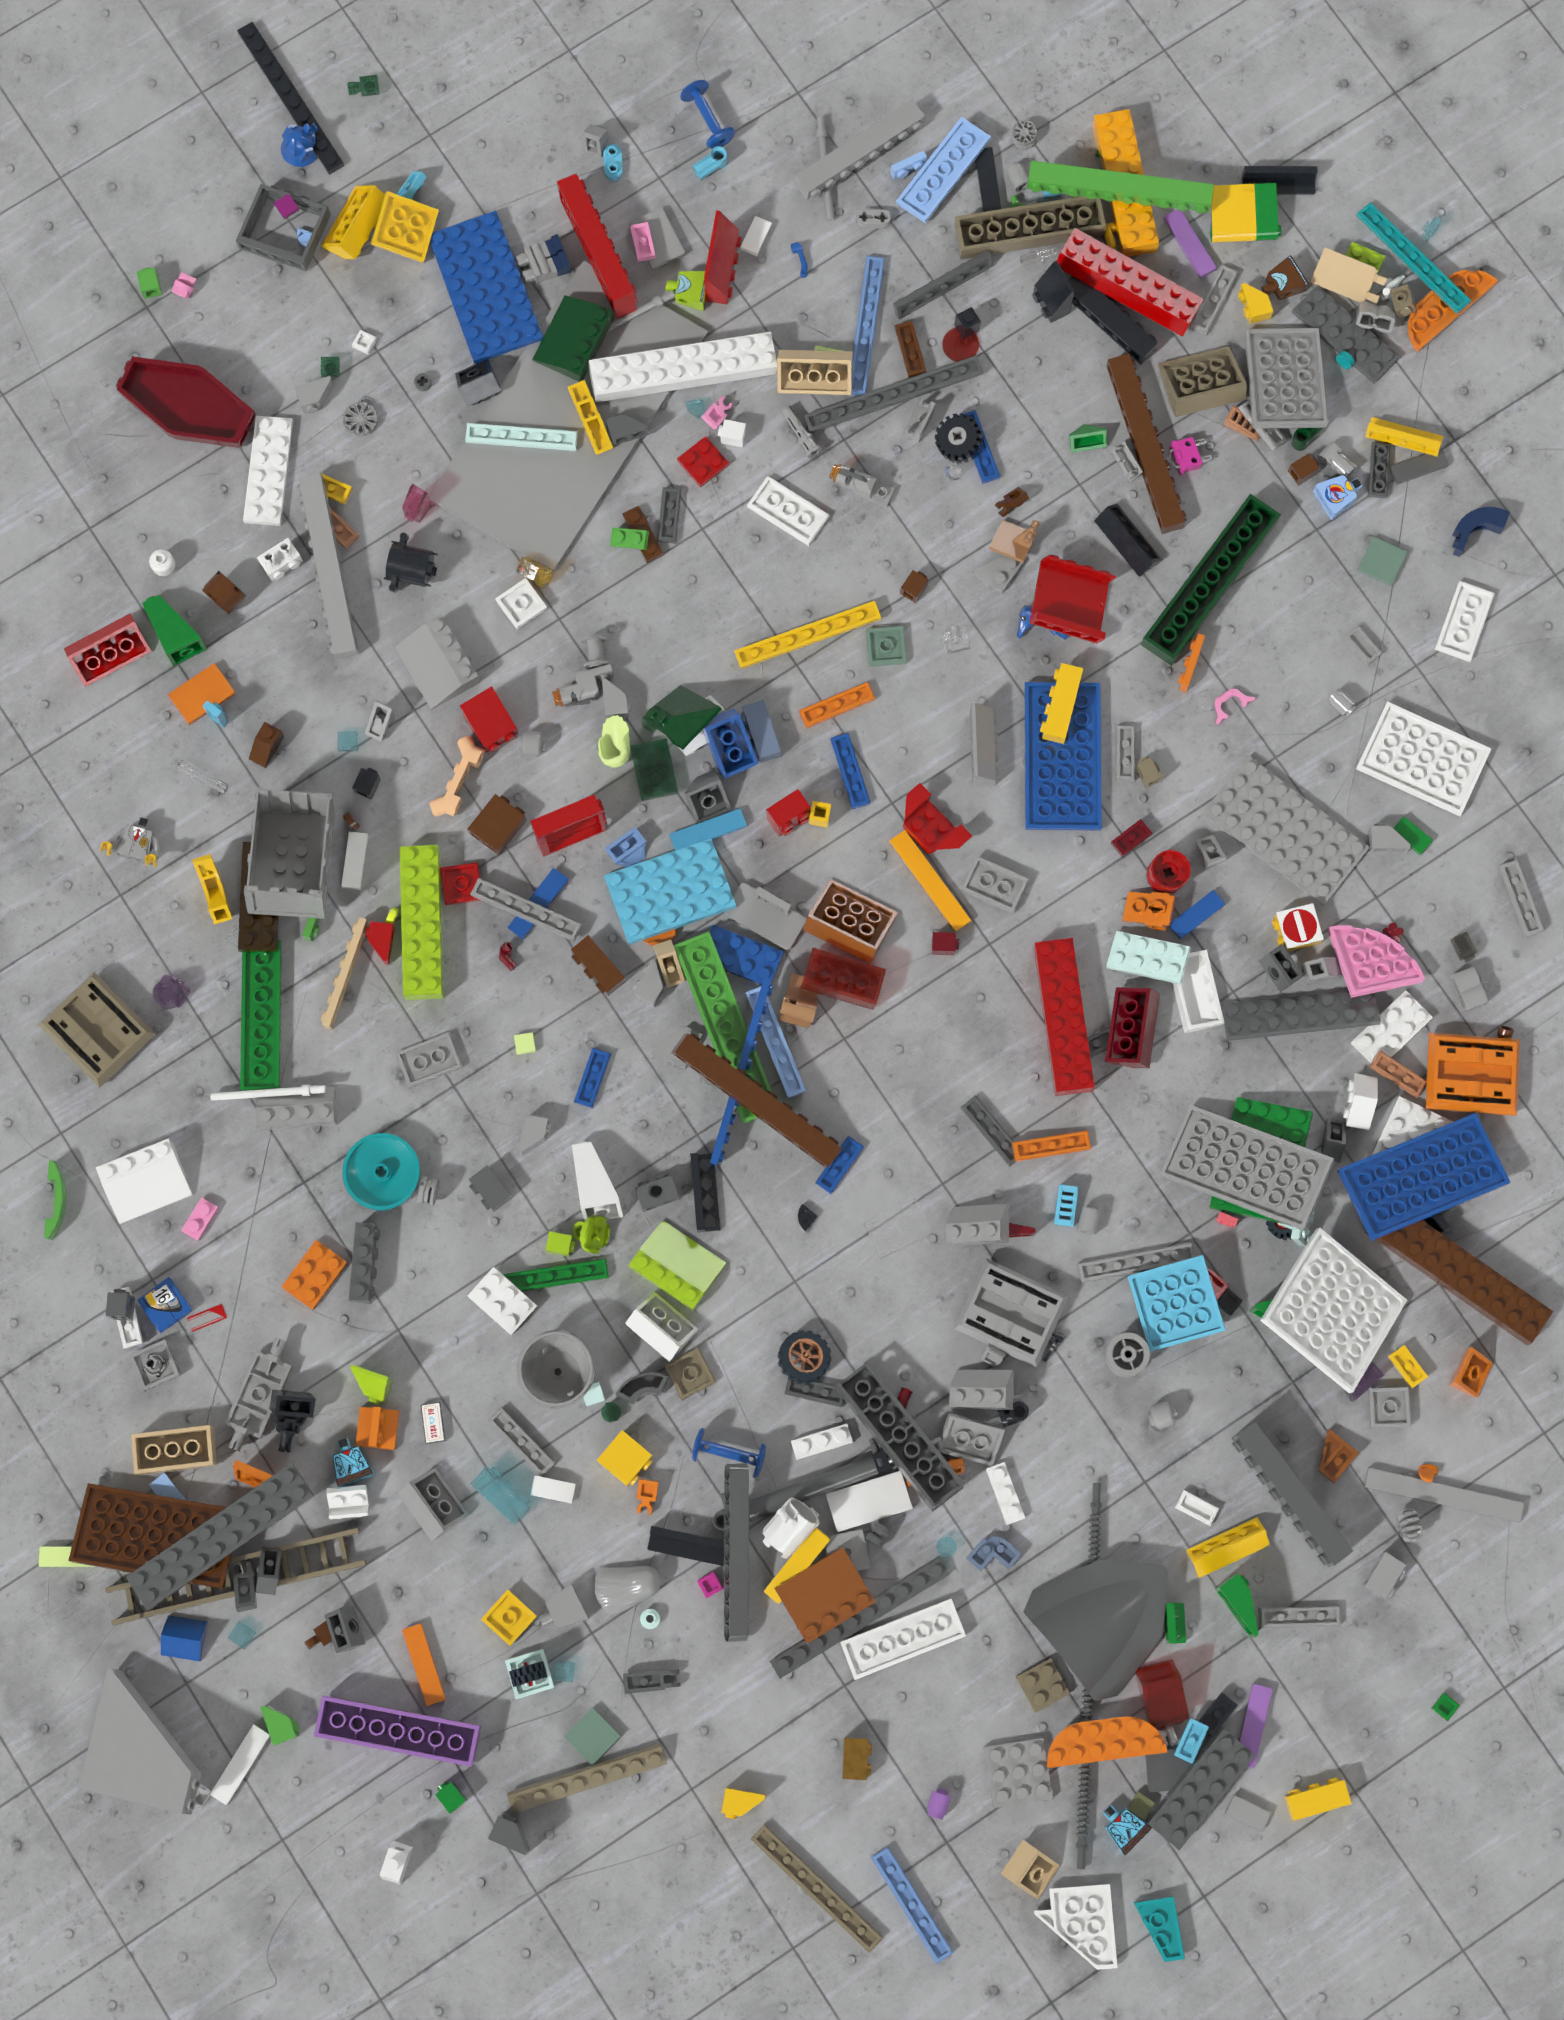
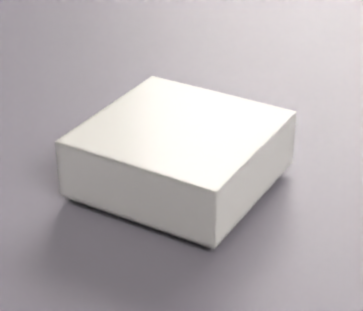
M360 330L352 343V347L369 355L377 341V337Z

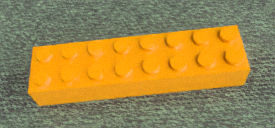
M1130 109L1094 115L1092 127L1097 150H1099L1102 170L1144 175ZM1109 201L1120 253L1131 257L1157 252L1159 240L1151 205L1143 206L1139 203L1126 204L1122 201Z

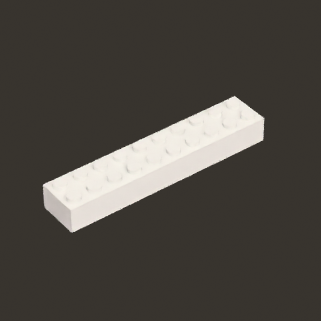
M771 332L592 359L589 360L588 368L596 403L774 375L777 373V360Z

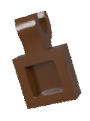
M1017 487L1003 496L1004 500L998 501L995 507L998 509L1003 507L998 514L1004 517L1009 513L1011 507L1021 506L1029 497L1024 490Z
M325 1621L313 1629L316 1635L304 1643L309 1650L320 1642L324 1647L331 1643L332 1638L327 1622Z

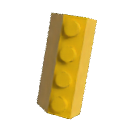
M375 185L355 186L321 247L344 259H356L360 255L364 243L370 238L372 229L377 224L385 194Z

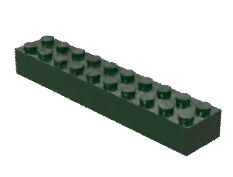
M1249 494L1146 633L1141 645L1172 666L1278 523L1281 514L1252 494Z

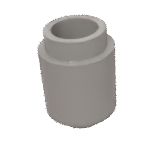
M1337 689L1328 698L1331 702L1330 705L1343 716L1346 714L1348 716L1351 715L1357 708L1354 706L1356 701L1343 690Z

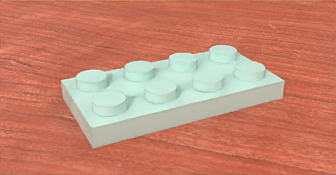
M1116 931L1106 967L1111 970L1181 985L1191 948L1190 946Z

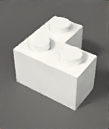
M1355 1073L1353 1081L1349 1080L1347 1091L1349 1094L1347 1102H1349V1106L1344 1108L1343 1118H1346V1126L1369 1130L1378 1101V1078Z

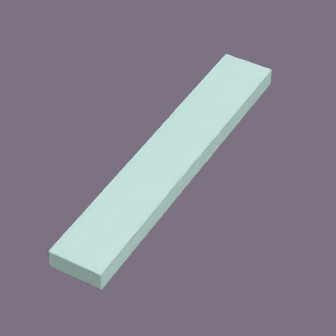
M467 423L465 441L466 443L576 451L578 431Z

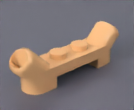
M465 736L457 742L463 758L454 768L455 775L447 783L446 794L431 800L429 803L433 815L436 817L443 814L455 817L462 805L461 797H458V793L470 767L478 769L485 753V749L476 746L473 737Z

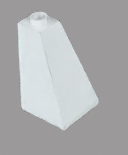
M582 1141L572 1145L584 1222L591 1215H601L607 1220L623 1217L619 1197L592 1143Z

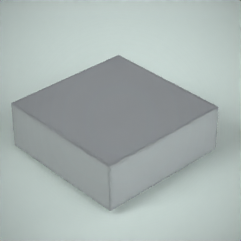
M989 1343L980 1359L997 1369L1006 1353Z

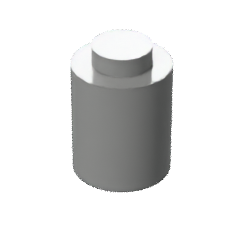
M1011 163L1006 170V174L1015 191L1021 192L1027 189L1029 176L1022 163Z
M1087 1204V1207H1082L1077 1231L1096 1235L1101 1211L1098 1210L1097 1206Z

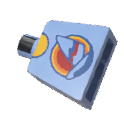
M1341 475L1316 484L1313 492L1330 519L1333 520L1355 502L1357 498L1355 492L1361 489L1362 485L1357 478L1348 482L1346 477Z

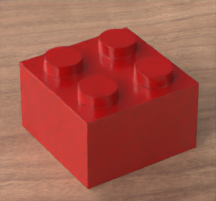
M796 789L767 808L766 817L779 837L782 835L787 836L793 832L794 827L797 825L802 826L809 821L811 807L799 789Z

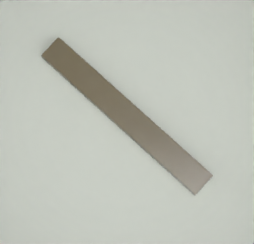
M765 1824L751 1838L770 1859L869 1953L883 1937Z

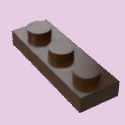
M909 321L894 325L908 378L926 373L913 322Z
M637 506L622 513L629 529L649 531L647 550H640L646 563L664 556L640 507Z

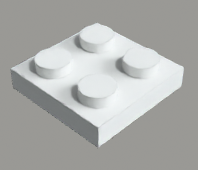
M526 578L495 598V601L516 630L547 610V606Z

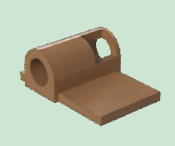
M792 973L786 995L784 994L781 1003L779 1021L809 1029L810 1023L812 1024L818 1003H816L821 981Z

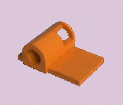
M1128 892L1122 921L1143 923L1150 929L1166 931L1167 926H1170L1176 897L1169 893Z

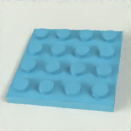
M1204 1255L1127 1276L1150 1352L1226 1331Z

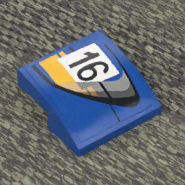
M170 1277L137 1300L160 1333L192 1311V1308Z

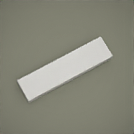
M253 1724L210 1793L211 1796L225 1805L229 1804L270 1738L268 1732Z

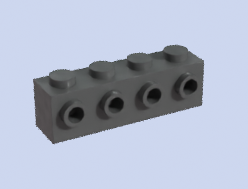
M355 1222L349 1301L352 1303L371 1304V1300L375 1297L373 1279H376L377 1268L374 1267L375 1260L378 1259L376 1242L380 1239V1229H378L375 1223Z

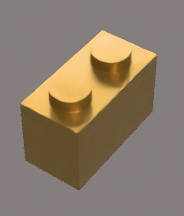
M844 1738L842 1779L867 1780V1776H871V1764H867L868 1755L872 1756V1743H868V1739Z

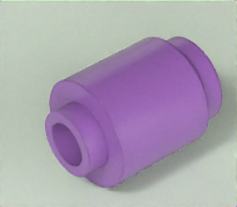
M940 1788L932 1791L927 1810H929L927 1815L943 1820L951 1800V1796L948 1795L949 1791Z

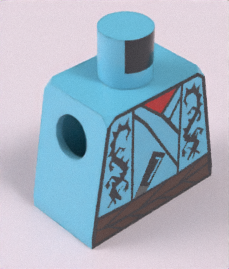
M348 1438L337 1441L340 1453L332 1455L338 1487H345L376 1475L360 1446L352 1448Z
M1110 1804L1102 1812L1110 1821L1104 1828L1125 1856L1152 1829L1150 1825L1125 1807L1118 1813Z

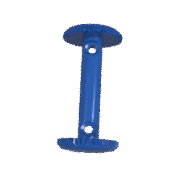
M697 80L688 84L682 90L680 98L683 102L695 100V104L710 131L714 133L707 140V147L710 149L717 146L723 147L734 138L735 130L733 127L721 129L706 99L702 96L708 90L709 83L705 80Z
M705 1428L699 1429L692 1450L693 1461H697L699 1451L754 1465L753 1477L759 1476L766 1454L765 1444L761 1445L758 1455L703 1440ZM749 1457H753L754 1460L750 1461Z

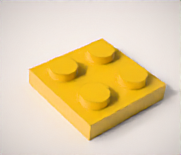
M507 1589L481 1620L511 1646L535 1620L537 1615Z

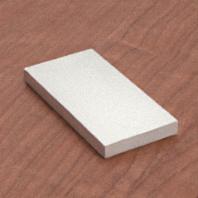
M769 476L766 477L747 504L749 509L808 546L829 518L828 513Z
M1459 581L1434 650L1471 662L1495 593Z
M900 1471L826 1494L837 1533L913 1509Z

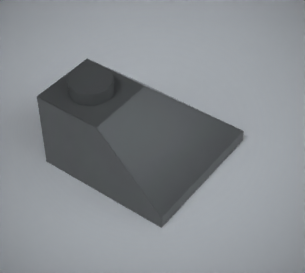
M714 769L696 777L685 791V796L696 824L732 810L721 780Z

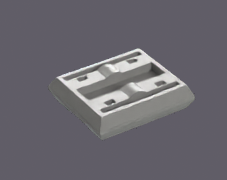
M985 1258L953 1329L987 1345L990 1343L1006 1354L1037 1368L1069 1297ZM989 1271L997 1275H1003V1278L1021 1285L1020 1288L988 1274ZM996 1279V1280H998V1281H1000V1282H1003V1283H1002V1284H999V1286H998V1285H995L996 1281H994V1280ZM1026 1287L1039 1295H1046L1048 1299L1057 1302V1304L1054 1305L1046 1300H1043L1025 1291L1024 1289ZM1039 1300L1047 1303V1305L1040 1306ZM977 1316H980L986 1320H983L981 1323L978 1321L979 1318ZM967 1318L992 1329V1332L998 1335L997 1338L966 1324ZM1002 1337L1008 1340L1011 1338L1034 1349L1035 1352L1032 1355L1001 1341ZM1022 1337L1029 1339L1030 1342L1027 1341L1026 1343H1024V1339Z

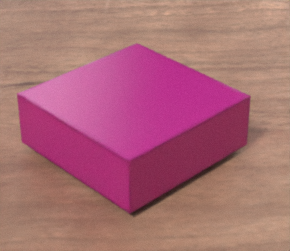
M714 1571L697 1580L706 1599L724 1589Z

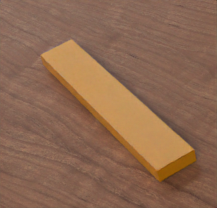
M904 830L889 840L955 933L969 924L971 919L908 833Z

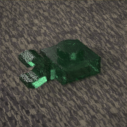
M377 75L360 76V82L347 83L349 95H355L361 92L362 97L380 95Z

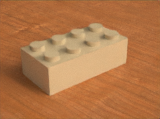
M211 1425L131 1434L134 1474L136 1475L217 1466L214 1427Z

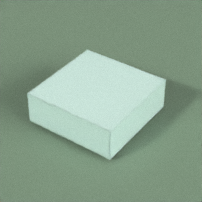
M600 1382L593 1383L583 1397L586 1407L605 1401Z

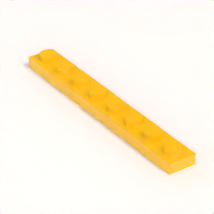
M875 601L734 650L740 669H744L881 620V615Z

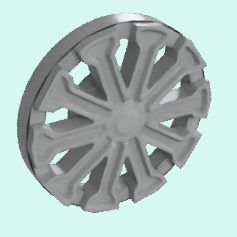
M356 402L346 408L343 415V423L350 434L366 436L375 430L378 416L375 409L368 403Z

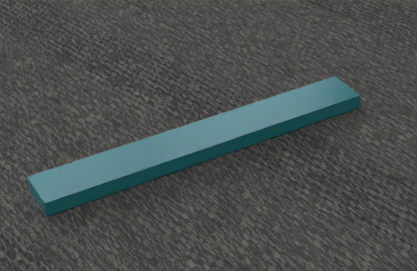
M1371 202L1357 213V217L1456 314L1471 303V300Z

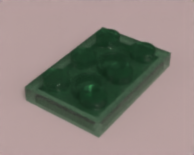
M667 738L632 745L630 750L641 801L679 794Z

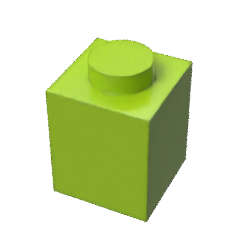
M549 1231L545 1251L551 1254L570 1257V1252L574 1253L576 1241H573L572 1235Z

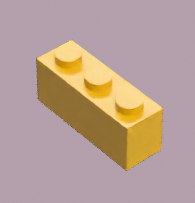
M1338 1777L1326 1780L1327 1784L1321 1786L1318 1782L1308 1785V1789L1300 1791V1788L1288 1791L1289 1795L1284 1796L1291 1820L1296 1821L1352 1804L1345 1780H1339Z

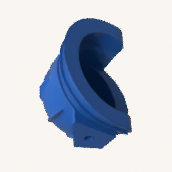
M314 123L311 126L305 124L304 127H297L295 124L286 127L282 134L281 154L290 165L304 167L315 162L316 155L313 146L316 137L314 133L318 128Z

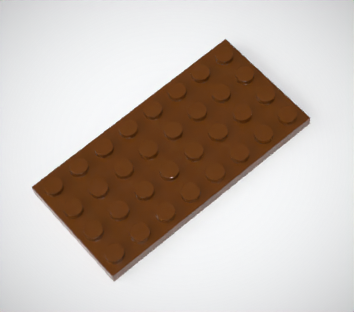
M88 1483L68 1561L132 1573L227 1507ZM232 1554L190 1583L224 1589Z

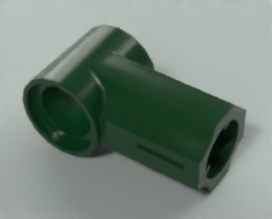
M1298 428L1292 439V447L1298 451L1305 450L1308 444L1324 428Z

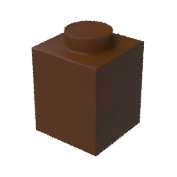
M1308 453L1292 463L1288 472L1299 486L1317 475L1319 463L1316 458L1311 457Z
M912 570L901 586L900 594L916 603L928 586L927 576L920 571Z

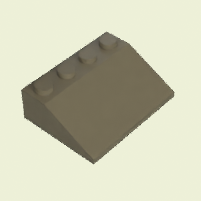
M1229 346L1158 364L1168 401L1175 417L1246 400L1247 383Z

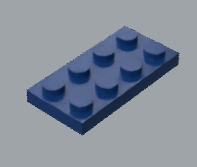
M712 925L710 935L726 972L762 985L764 977L771 979L770 984H772L784 954L783 951Z

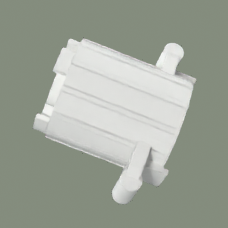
M789 1498L763 1528L762 1534L765 1536L763 1543L768 1548L772 1545L783 1553L782 1558L787 1559L790 1555H793L820 1524L818 1519L820 1515L813 1507L809 1508L800 1500Z

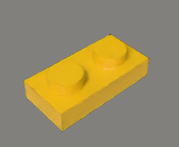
M321 473L325 481L328 498L345 505L353 490L352 486Z
M1405 1345L1388 1356L1411 1389L1428 1377Z

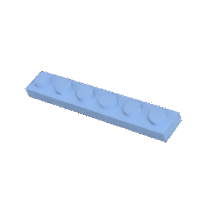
M761 987L745 992L753 1013ZM767 996L765 1003H768L766 1014H761L760 1021L763 1022L761 1033L789 1099L805 1093L806 1089Z

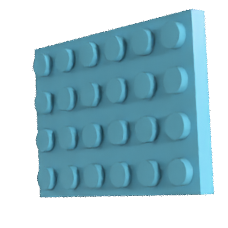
M712 839L604 875L628 945L737 908Z

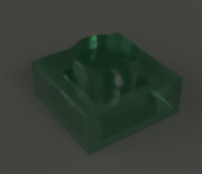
M321 357V377H340V357Z

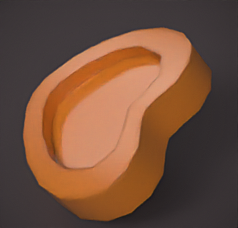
M1431 1464L1421 1465L1418 1468L1419 1477L1425 1482H1432L1434 1476L1438 1474V1468Z

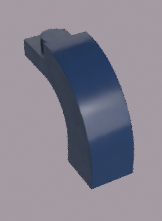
M1482 507L1466 514L1452 534V536L1456 537L1452 545L1455 548L1453 555L1461 556L1469 535L1474 531L1489 530L1501 534L1510 511L1497 507Z

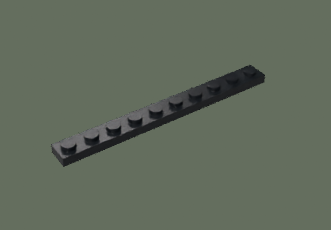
M253 21L238 29L237 32L296 125L304 127L305 124L311 126L314 123L318 128L314 133L316 139L313 150L327 173L330 175L344 167L340 156Z

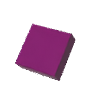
M290 194L274 202L275 207L284 220L299 211Z

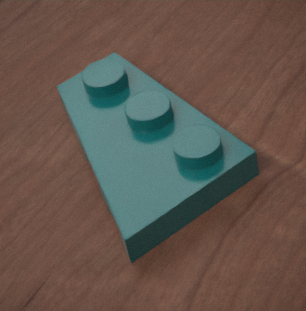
M1174 1896L1134 1902L1164 1962L1185 1959Z

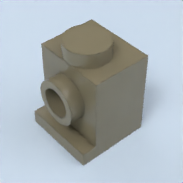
M1408 284L1390 290L1394 309L1399 318L1416 312L1413 293Z
M1148 756L1138 761L1136 771L1145 789L1163 781L1164 774L1163 772L1159 774L1160 768L1156 762H1153Z

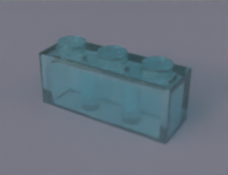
M486 1466L470 1484L506 1519L515 1525L529 1511L528 1503L530 1501L522 1494L518 1496L514 1492L516 1488L508 1480L504 1483L499 1478L501 1474L494 1467L490 1469Z

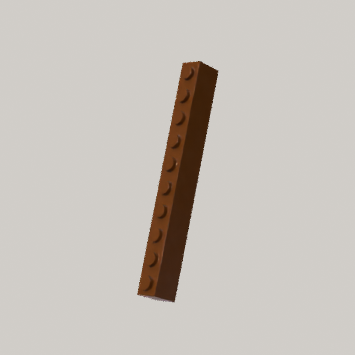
M1130 354L1108 359L1106 367L1137 461L1143 470L1142 476L1161 534L1182 529L1185 521H1187L1184 510L1181 511L1179 505L1181 504L1179 494L1175 493V481L1173 476L1170 477L1169 463L1167 459L1164 460V448L1162 443L1158 442V430L1152 424L1153 415L1151 410L1147 409V397L1145 392L1142 393L1141 391L1142 382L1140 376L1136 375L1135 361L1131 359Z
M687 1033L682 1036L671 1052L674 1056L823 1167L831 1165L842 1149L838 1146L839 1142L831 1136L826 1137L822 1134L824 1131L820 1127L810 1125L807 1122L808 1119L802 1114H795L789 1104L779 1102L777 1095L769 1090L766 1092L761 1088L762 1084L757 1080L753 1079L751 1081L747 1078L745 1071L731 1066L732 1062L729 1059L715 1054L716 1050L708 1044L704 1046L700 1043L701 1039L697 1035Z

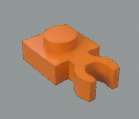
M639 1479L636 1499H640L642 1502L637 1507L638 1513H641L642 1507L646 1506L648 1508V1515H651L653 1511L651 1501H657L659 1481Z

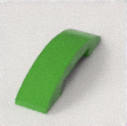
M49 1160L48 1180L55 1183L53 1218H45L44 1238L53 1240L60 1229L65 1214L66 1186L58 1164Z

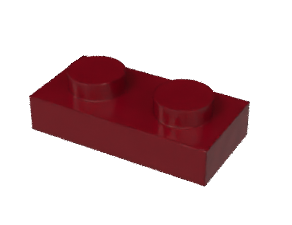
M1140 819L1112 840L1111 844L1123 858L1152 836L1153 833Z

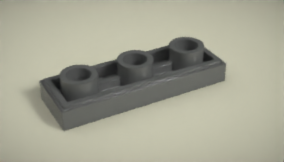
M1371 443L1368 497L1387 498L1391 444Z

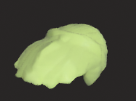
M613 715L607 718L603 724L602 737L598 740V754L606 766L617 768L623 766L628 761L631 746L627 723L619 715Z

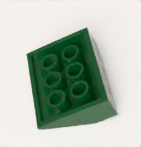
M564 295L532 361L578 382L583 381L589 370V360L595 358L614 320L613 312L598 304Z

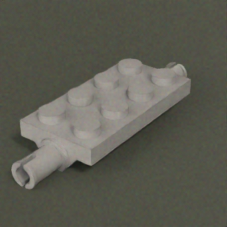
M275 1338L270 1353H267V1355L258 1351L255 1352L224 1423L235 1430L228 1446L229 1448L240 1452L244 1439L249 1434L262 1439L273 1413L269 1409L272 1390H283L293 1367L282 1362L280 1359L287 1344L286 1341Z

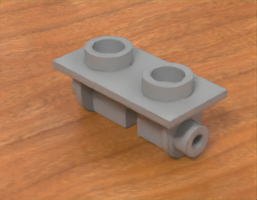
M1125 441L1119 446L1114 445L1111 447V454L1114 455L1125 474V478L1129 482H1132L1143 473L1142 468Z

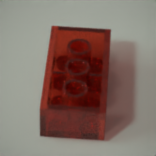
M812 948L800 989L874 1010L886 969ZM823 971H826V972H827V974H826L827 976H823V975H822V972H823ZM841 976L845 977V982L841 981ZM859 982H863L864 986L860 987Z

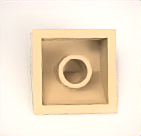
M1022 1840L1009 1862L1005 1865L1001 1875L1038 1900L1060 1865Z

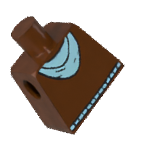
M1290 255L1268 272L1266 277L1267 284L1262 286L1261 290L1267 295L1274 293L1278 300H1282L1307 291L1309 282Z

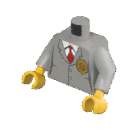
M140 817L137 827L126 825L125 828L117 832L108 841L102 842L100 852L107 850V855L110 856L113 850L116 856L144 863L146 866L153 863V867H156L161 848L156 835L148 830L150 820Z

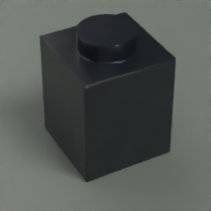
M972 307L956 315L954 326L963 340L979 332L981 320Z
M361 768L352 787L354 793L372 800L381 781L379 774H377L378 772L372 768H367V770Z

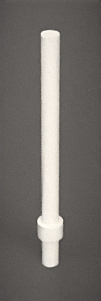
M307 1084L292 1088L211 1093L210 1097L211 1101L288 1095L311 1096V1094L326 1093V1086H311Z

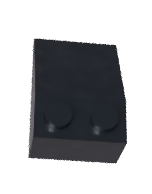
M1057 260L1050 265L1034 285L1032 293L1035 302L1039 303L1042 307L1041 312L1044 318H1048L1050 323L1070 314L1074 296V289Z

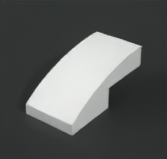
M534 1476L530 1495L572 1504L576 1484Z

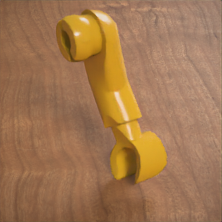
M1110 222L1109 224L1106 223L1104 236L1107 246L1116 250L1117 245L1112 232L1116 231L1114 222Z

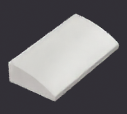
M1207 950L1192 952L1189 954L1181 985L1172 983L1184 1033L1224 1024Z

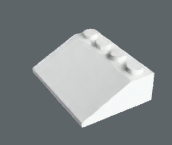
M169 1138L96 1167L102 1186L119 1224L193 1195L175 1146Z

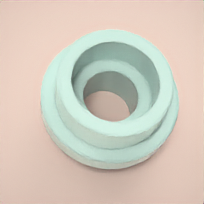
M647 1609L642 1612L640 1622L643 1627L654 1629L660 1622V1615L654 1609ZM648 1615L654 1617L652 1623L647 1622L646 1618Z

